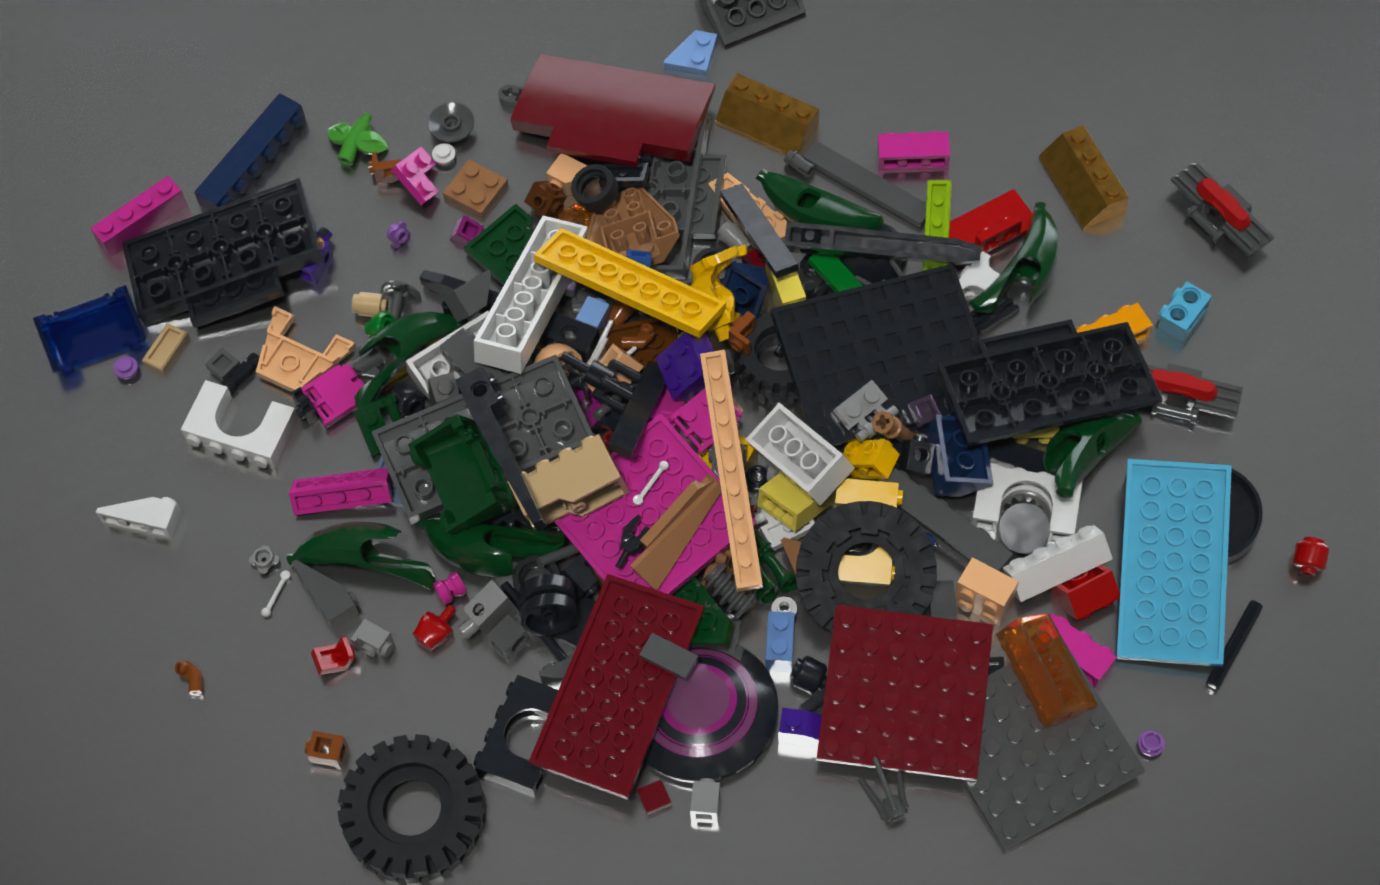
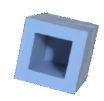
M588 296L575 320L599 329V335L601 336V328L606 327V321L611 312L610 304L601 298L595 299Z

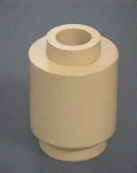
M360 292L353 295L352 313H357L358 316L373 317L379 312L388 311L389 302L388 299H385L384 294Z

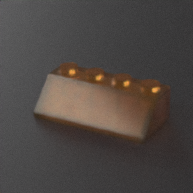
M1049 613L1018 618L996 634L1003 651L1009 658L1014 672L1019 677L1026 695L1031 700L1037 716L1045 728L1063 724L1098 706Z

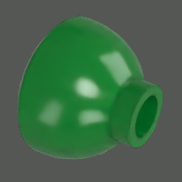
M388 311L375 314L365 324L366 335L372 337L383 327L394 322L395 318Z

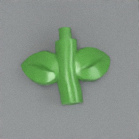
M364 113L362 118L357 119L352 127L348 123L342 122L328 129L329 140L334 144L342 145L337 158L342 164L352 166L358 150L367 155H372V152L379 154L388 149L387 143L379 134L369 131L371 128V115Z

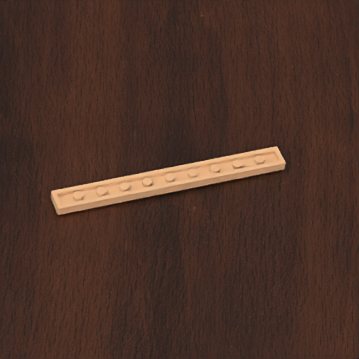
M725 350L701 353L737 592L763 588Z

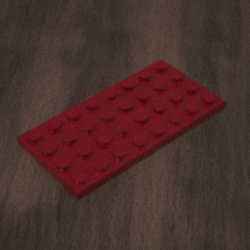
M607 574L530 756L529 764L628 800L678 678L641 659L639 654L652 633L689 650L704 613V606Z

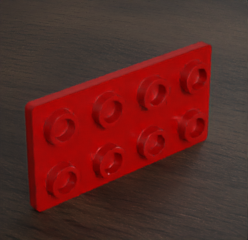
M1012 189L950 221L949 238L960 239L981 246V253L982 251L988 253L1026 233L1033 213L1016 190Z

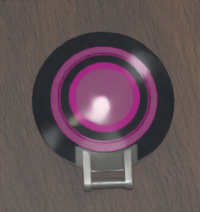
M741 619L731 621L733 629L729 648H689L688 651L698 655L699 659L686 681L679 677L677 678L644 760L656 772L683 782L693 783V780L700 781L702 778L718 781L721 780V777L734 772L737 774L754 762V759L761 751L768 746L778 720L777 691L773 679L764 664L749 650L738 645L742 624Z

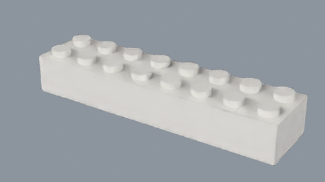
M542 216L474 339V362L519 374L522 373L571 280L564 275L535 263L534 254L560 228L586 239L588 226Z

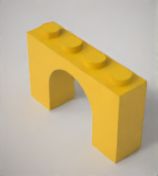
M845 478L836 488L835 507L857 501H875L897 508V505H902L903 490H898L899 483ZM881 546L864 556L842 555L839 561L838 577L840 583L890 587L891 581L894 580L895 567L892 566V558Z

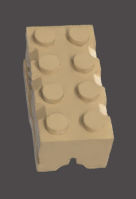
M599 434L584 438L581 441V446L574 450L571 447L561 450L558 453L559 457L551 462L548 459L538 462L535 465L536 470L528 474L526 471H522L546 525L568 514L584 517L630 493ZM507 481L520 506L523 515L527 520H529L533 529H536L533 523L531 522L529 516L527 515L525 509L523 508L521 502L519 501L509 481Z

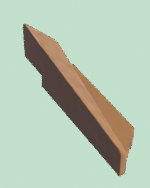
M707 474L701 482L695 480L690 483L640 539L646 550L630 567L636 575L653 589H659L721 494L719 481L710 474Z

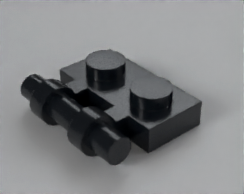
M642 152L637 167L606 162L603 166L611 171L619 187H646L650 172L649 163L653 162L652 154H644ZM599 178L600 187L605 188L607 180Z

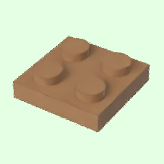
M468 159L444 190L443 197L483 218L507 187L508 179Z

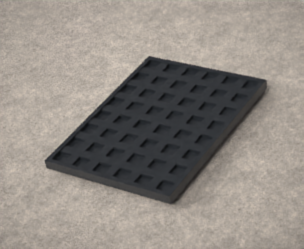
M954 264L815 297L770 310L806 424L832 446L857 440L855 434L860 431L857 425L848 430L833 410L871 380L888 398L881 406L887 410L894 405L899 411L894 417L899 418L905 427L933 420L935 415H953L937 377L938 364L980 354L977 348L979 337ZM873 412L865 417L866 421L872 422L875 414Z

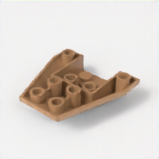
M634 187L619 192L614 202L606 209L593 212L586 239L625 257L627 249L651 252L652 266L664 262L680 235L675 218L643 187Z

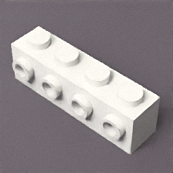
M1093 525L1085 526L1078 533L1069 537H1061L1050 546L1037 548L1032 554L1024 558H1016L1009 565L1002 568L1005 575L1019 581L1015 597L1020 602H1023L1113 560L1104 533Z

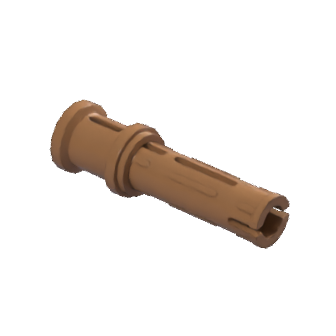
M878 412L872 420L873 429L883 434L886 438H895L903 443V440H909L913 436H918L915 432L903 426L900 419L892 416L889 412Z

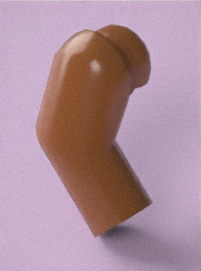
M648 323L643 324L636 337H622V349H631L633 346H636L637 349L644 348L654 338L653 326Z
M178 661L175 665V672L189 681V694L200 695L202 693L201 670L189 661Z

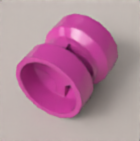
M456 571L449 574L446 580H439L433 583L444 605L451 603L456 596L461 597L468 593Z

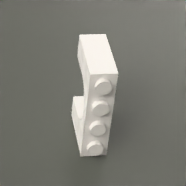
M205 380L181 428L186 442L195 447H199V445L207 447L217 454L222 452L229 454L239 461H244V459L251 461L261 468L270 467L275 469L299 420L295 408L272 401L262 423L255 431L245 436H230L220 430L221 421L233 399L230 391L226 386Z
M990 463L993 485L977 491L972 519L974 526L983 528L986 531L996 532L1000 507L1003 501L1013 493L1026 491L1040 496L1049 507L1050 535L1047 541L1056 542L1061 537H1069L1075 534L1082 481L1075 488L1073 497L1063 498L1055 492L1058 487L1054 482L1055 476L1050 473H1036L1019 467L1012 469Z

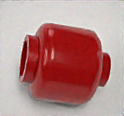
M1304 537L1303 540L1298 541L1295 545L1293 564L1300 569L1301 574L1315 576L1316 572L1326 569L1329 548L1322 539Z

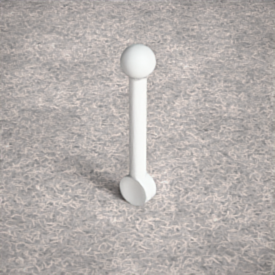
M667 461L659 463V469L642 492L633 497L635 505L640 506L643 504V497L660 474L668 469L669 464Z
M289 571L281 572V581L268 605L261 611L263 617L271 615V608L285 582L291 579Z

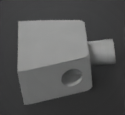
M491 580L463 608L469 618L458 628L468 639L479 629L487 635L507 614L513 617L519 611L496 583Z

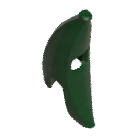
M764 168L755 178L761 182L766 195L775 208L789 222L878 230L884 223L882 215L794 178L768 172Z
M1045 202L1035 203L1023 246L995 281L969 302V305L976 312L992 313L1005 291L1015 280H1025L1034 286L1031 292L1032 297L1028 304L1034 302L1047 286L1057 264L1059 239L1055 223L1045 209Z
M432 311L414 313L399 318L376 332L359 350V356L364 355L373 348L384 347L391 352L393 362L358 390L354 396L356 408L375 401L385 386L406 366V360L413 357L419 350L433 345L467 324L468 320L465 318L457 322L453 315Z
M1119 412L1070 423L1059 430L1050 439L1043 456L1046 472H1056L1054 482L1058 489L1055 492L1063 498L1073 497L1075 488L1088 473L1129 436L1135 427L1141 425L1140 415L1137 412L1131 415Z
M426 518L418 521V527L425 531L427 540L438 555L464 571L489 577H506L515 574L512 558H526L533 555L543 556L560 549L564 545L566 538L563 531L541 530L537 532L536 529L477 524L458 533L450 534L445 532L440 526V518Z
M347 522L331 525L313 533L298 547L295 553L288 554L286 557L290 566H293L292 561L297 560L305 565L340 563L376 570L404 578L430 591L434 588L433 583H435L436 579L428 563L379 553L375 549L372 539H394L402 531L387 524L375 522Z

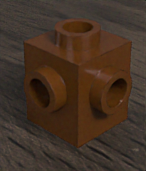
M538 181L533 183L524 202L534 209V213L537 216L553 217L561 213L567 196L560 191V187L548 181Z

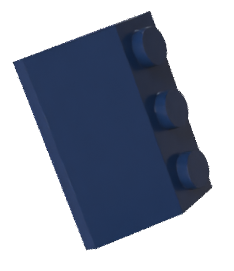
M935 415L926 429L927 442L935 444L931 466L935 496L960 497L991 487L993 485L987 442L968 446L954 416Z

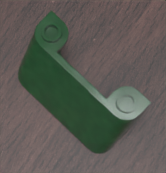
M456 414L408 444L411 450V460L416 466H421L428 470L445 510L440 513L439 524L445 532L450 534L458 533L507 513L516 507L515 498L503 471L474 420Z

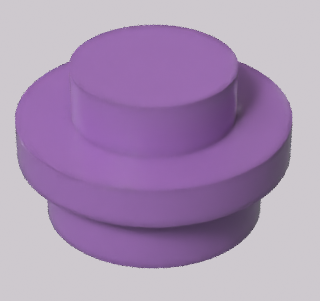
M124 356L114 363L113 370L117 377L129 380L137 374L138 364L133 357Z
M1148 730L1140 735L1138 748L1144 755L1154 757L1161 754L1164 750L1165 740L1157 731Z

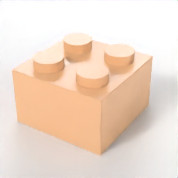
M972 557L957 582L956 604L965 612H973L979 615L984 622L1000 626L1015 601L1019 581Z

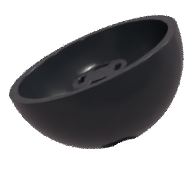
M885 223L878 229L879 231L898 232ZM838 255V259L854 276H860L871 283L899 277L888 259ZM895 260L904 274L908 261Z

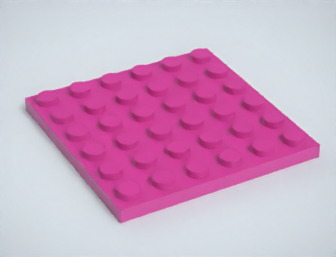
M661 413L646 425L631 457L616 452L610 454L630 493L584 517L568 514L554 521L604 581L607 574L652 588L636 575L630 567L646 550L645 548L635 556L629 554L621 569L615 566L623 553L620 549V543L625 526L639 514L641 520L637 525V530L633 533V536H639L646 526L650 529L690 483L695 480L701 482L707 474H710L720 482V479ZM667 461L669 464L668 469L660 474L643 497V504L640 506L635 505L633 497L642 492L659 469V463ZM722 492L658 591L672 595L711 563L718 553H723L730 547ZM752 517L753 527H754V526L757 524V522H756V520Z

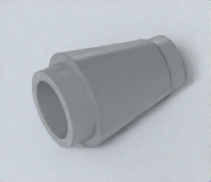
M729 220L717 232L720 236L719 240L730 247H739L746 244L747 252L752 247V244L737 223Z

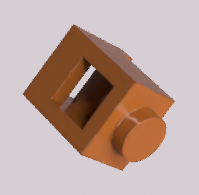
M313 731L311 739H308L306 742L305 754L311 763L342 769L348 744L344 736ZM329 749L328 754L322 753L324 750Z

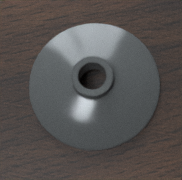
M449 102L438 106L432 111L428 119V127L436 139L443 142H457L467 137L473 130L474 116L467 106L461 103Z

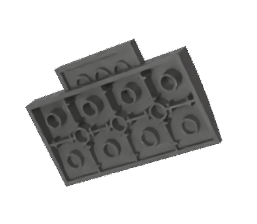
M708 111L690 162L652 155L653 162L649 163L650 172L647 185L643 187L675 218L680 236L664 262L650 266L651 269L673 279H687L693 239H716L721 208L720 191L724 188V174H726L728 159L726 154H706L711 123ZM717 179L716 184H714L716 186L714 192L708 183ZM619 187L618 193L634 187Z
M556 354L525 367L521 374L512 372L496 379L498 387L495 388V391L500 390L507 403L503 405L507 415L498 419L521 471H526L528 474L536 470L535 465L545 459L551 462L559 457L558 453L568 447L574 450L581 446V441L584 438L594 436ZM462 394L371 431L411 524L440 513L445 509L428 470L421 466H416L411 460V450L408 444L456 414L474 420Z

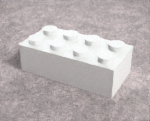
M780 403L745 439L759 455L820 506L854 470V466L841 452Z

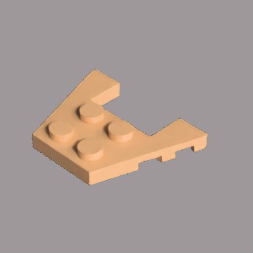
M274 306L271 323L267 328L266 342L262 347L256 369L258 377L293 392L332 369L355 350V342L337 334L323 354L285 337L284 334L295 318L293 314Z

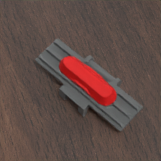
M1197 161L1171 178L1170 181L1195 204L1186 212V216L1189 219L1193 218L1212 237V241L1215 244L1229 237L1250 257L1275 238L1251 214L1252 205L1230 184H1227L1225 187L1219 184ZM1203 211L1205 214H1209L1214 211L1223 220L1221 230L1219 231L1200 212Z
M1168 363L1167 369L1148 365L1161 394L1162 401H1167L1169 395L1186 398L1187 406L1193 408V411L1159 403L1152 406L1151 414L1161 413L1189 420L1191 424L1196 423L1198 411L1236 419L1243 387L1202 378L1203 371Z

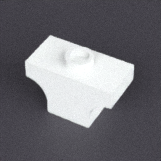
M984 251L980 254V263H972L971 266L967 265L961 272L959 281L965 299L970 297L976 298L1000 275L989 266L991 256Z

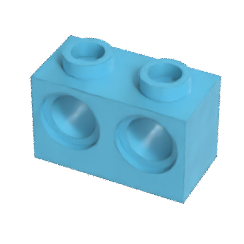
M1186 282L1182 288L1177 287L1171 296V303L1169 305L1165 304L1158 314L1160 318L1158 328L1183 342L1209 308L1212 296L1189 282Z

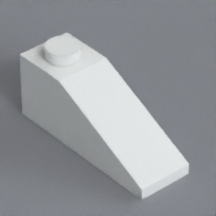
M150 497L100 507L96 510L101 523L172 539L182 514L177 502L168 497H162V499Z

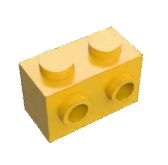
M865 439L863 442L858 440L848 442L843 452V455L854 466V470L848 475L851 479H888L900 454L892 447V443L886 439Z

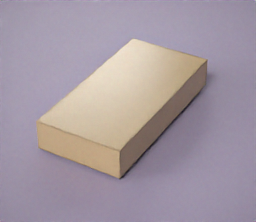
M167 323L142 359L143 365L164 374L189 338L188 332Z

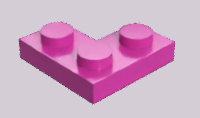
M422 146L391 169L421 206L439 192L425 176V173L432 169L436 163Z

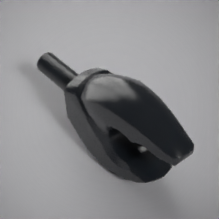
M639 514L625 526L622 532L620 549L623 553L615 565L619 569L622 568L629 554L635 556L644 548L640 539L649 530L648 526L642 530L639 536H633L641 520Z

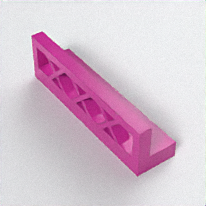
M387 467L294 480L289 491L294 515L390 503L393 500L390 487L391 476Z

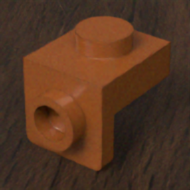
M372 152V161H368L370 175H375L376 183H393L398 181L399 179L391 169L401 159L379 162L377 152Z
M749 311L742 317H737L729 330L730 346L736 352H742L746 356L751 353V342L747 337L756 329V316Z

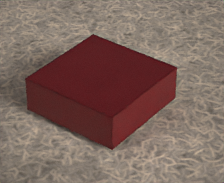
M662 779L637 789L647 816L672 806Z

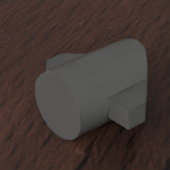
M362 346L357 347L352 361L354 371L358 376H377L380 373L377 367L384 363L378 350L373 348L364 355L359 356V350Z

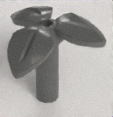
M390 280L381 286V293L394 291L389 312L395 320L398 319L404 293L409 292L417 299H421V294L415 287L402 281Z

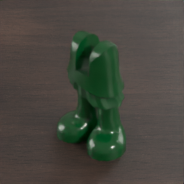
M757 530L754 533L763 588H758L756 599L759 604L765 605L777 597L779 589L783 594H788L798 587L796 574L787 571L774 556L775 551L771 547L772 544ZM765 563L775 576L777 584L763 567Z

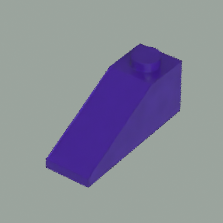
M782 707L779 743L818 748L822 715L810 711Z

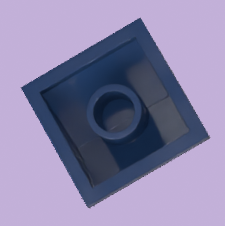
M732 262L727 267L722 284L731 290L734 295V312L740 313L743 316L749 311L756 318H759L769 288L765 268Z

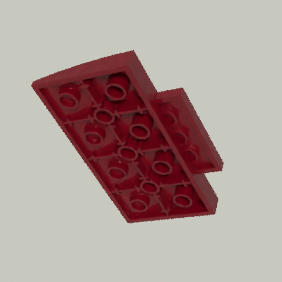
M540 54L523 87L510 121L514 131L550 137L547 144L549 152L632 167L638 166L642 152L644 154L690 162L716 85L708 82Z

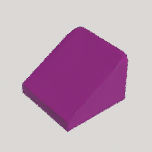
M463 215L456 222L450 239L468 244L482 232L484 226Z

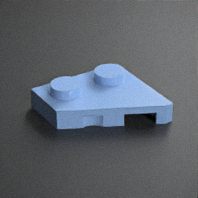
M695 30L664 60V68L707 76L718 40L717 34Z

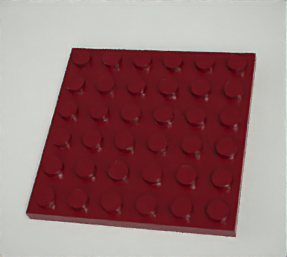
M836 605L816 761L876 768L873 758L877 757L880 766L885 770L976 781L993 624Z

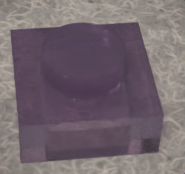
M932 394L910 402L907 405L917 428L931 423L935 415H941Z

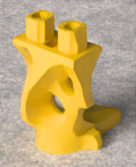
M746 244L739 247L733 246L715 255L703 258L689 267L693 276L691 287L726 302V310L707 329L709 332H716L719 342L729 341V330L737 317H742L740 313L734 312V295L731 290L720 283L719 276L725 267L740 257L747 255Z

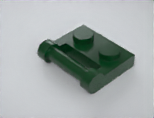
M395 394L384 396L352 410L371 456L380 453L371 431L386 426L379 408L386 406L392 422L402 419L395 403L397 401Z

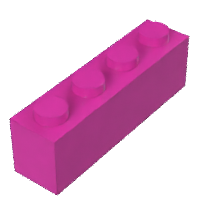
M166 176L90 229L97 243L111 258L123 250L122 242L148 233L188 205L182 190L169 176Z

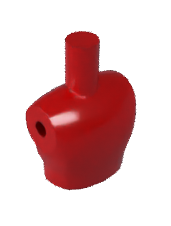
M448 605L439 616L429 611L426 612L412 633L413 637L426 648L433 651L452 636L453 629L447 622L456 613V609Z

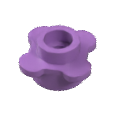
M404 221L392 224L387 230V238L392 241V247L399 248L402 243L410 238L411 232L407 230V224Z

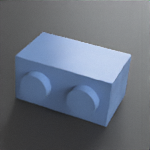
M773 611L768 613L765 667L768 671L791 673L795 613Z

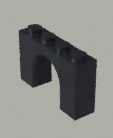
M517 675L514 682L509 683L506 690L507 699L504 705H499L495 714L496 722L494 727L488 729L484 738L486 744L482 751L477 752L473 765L479 777L536 798L546 775L545 770L529 764V760L513 754L506 746V741L511 728L519 721L527 718L546 720L557 695V689Z

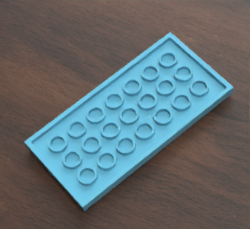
M1128 459L1116 659L1223 667L1232 465Z

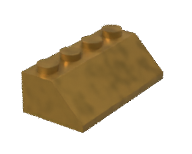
M737 73L725 91L715 123L785 154L792 150L798 151L800 155L819 125V108Z
M1084 125L1062 133L1039 155V159L1083 230L1126 212L1129 196Z

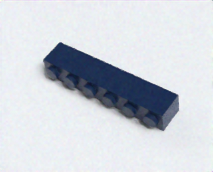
M279 93L194 191L198 204L207 210H212L234 202L240 194H243L251 181L260 175L263 167L275 157L280 147L289 141L292 133L302 126L305 119L302 105Z

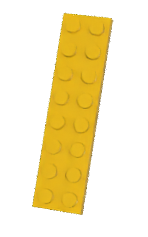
M560 228L534 254L535 263L698 338L726 310V302L563 228Z

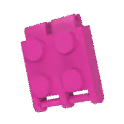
M338 364L302 387V391L305 396H308L314 411L322 418V424L328 428L353 412L352 410L356 408L354 396L365 384L359 379L350 364H346L343 367Z
M703 389L669 417V421L672 424L675 423L684 432L683 436L686 439H690L698 448L697 452L700 455L705 454L713 447L714 443L706 389ZM734 405L735 415H736V421H737V427H738V426H739L738 420H739L743 415H742L741 411ZM680 418L685 422V424L689 427V429H687V428L679 421ZM694 434L704 443L703 445L693 436Z

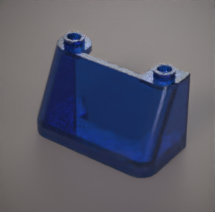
M127 285L116 288L112 292V296L106 293L102 297L66 310L53 312L54 316L52 314L47 316L42 314L33 318L53 373H60L61 376L69 375L75 372V367L130 348V351H135L145 347L144 342L147 341V337Z

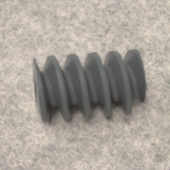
M724 562L716 566L701 582L708 581L705 590L715 588L712 594L713 598L719 595L722 596L719 602L720 606L729 603L726 609L727 613L736 611L733 617L735 621L753 604L752 600L755 594L745 595L746 591L737 592L735 579L731 580L734 572L730 570L724 573L723 571L727 565Z

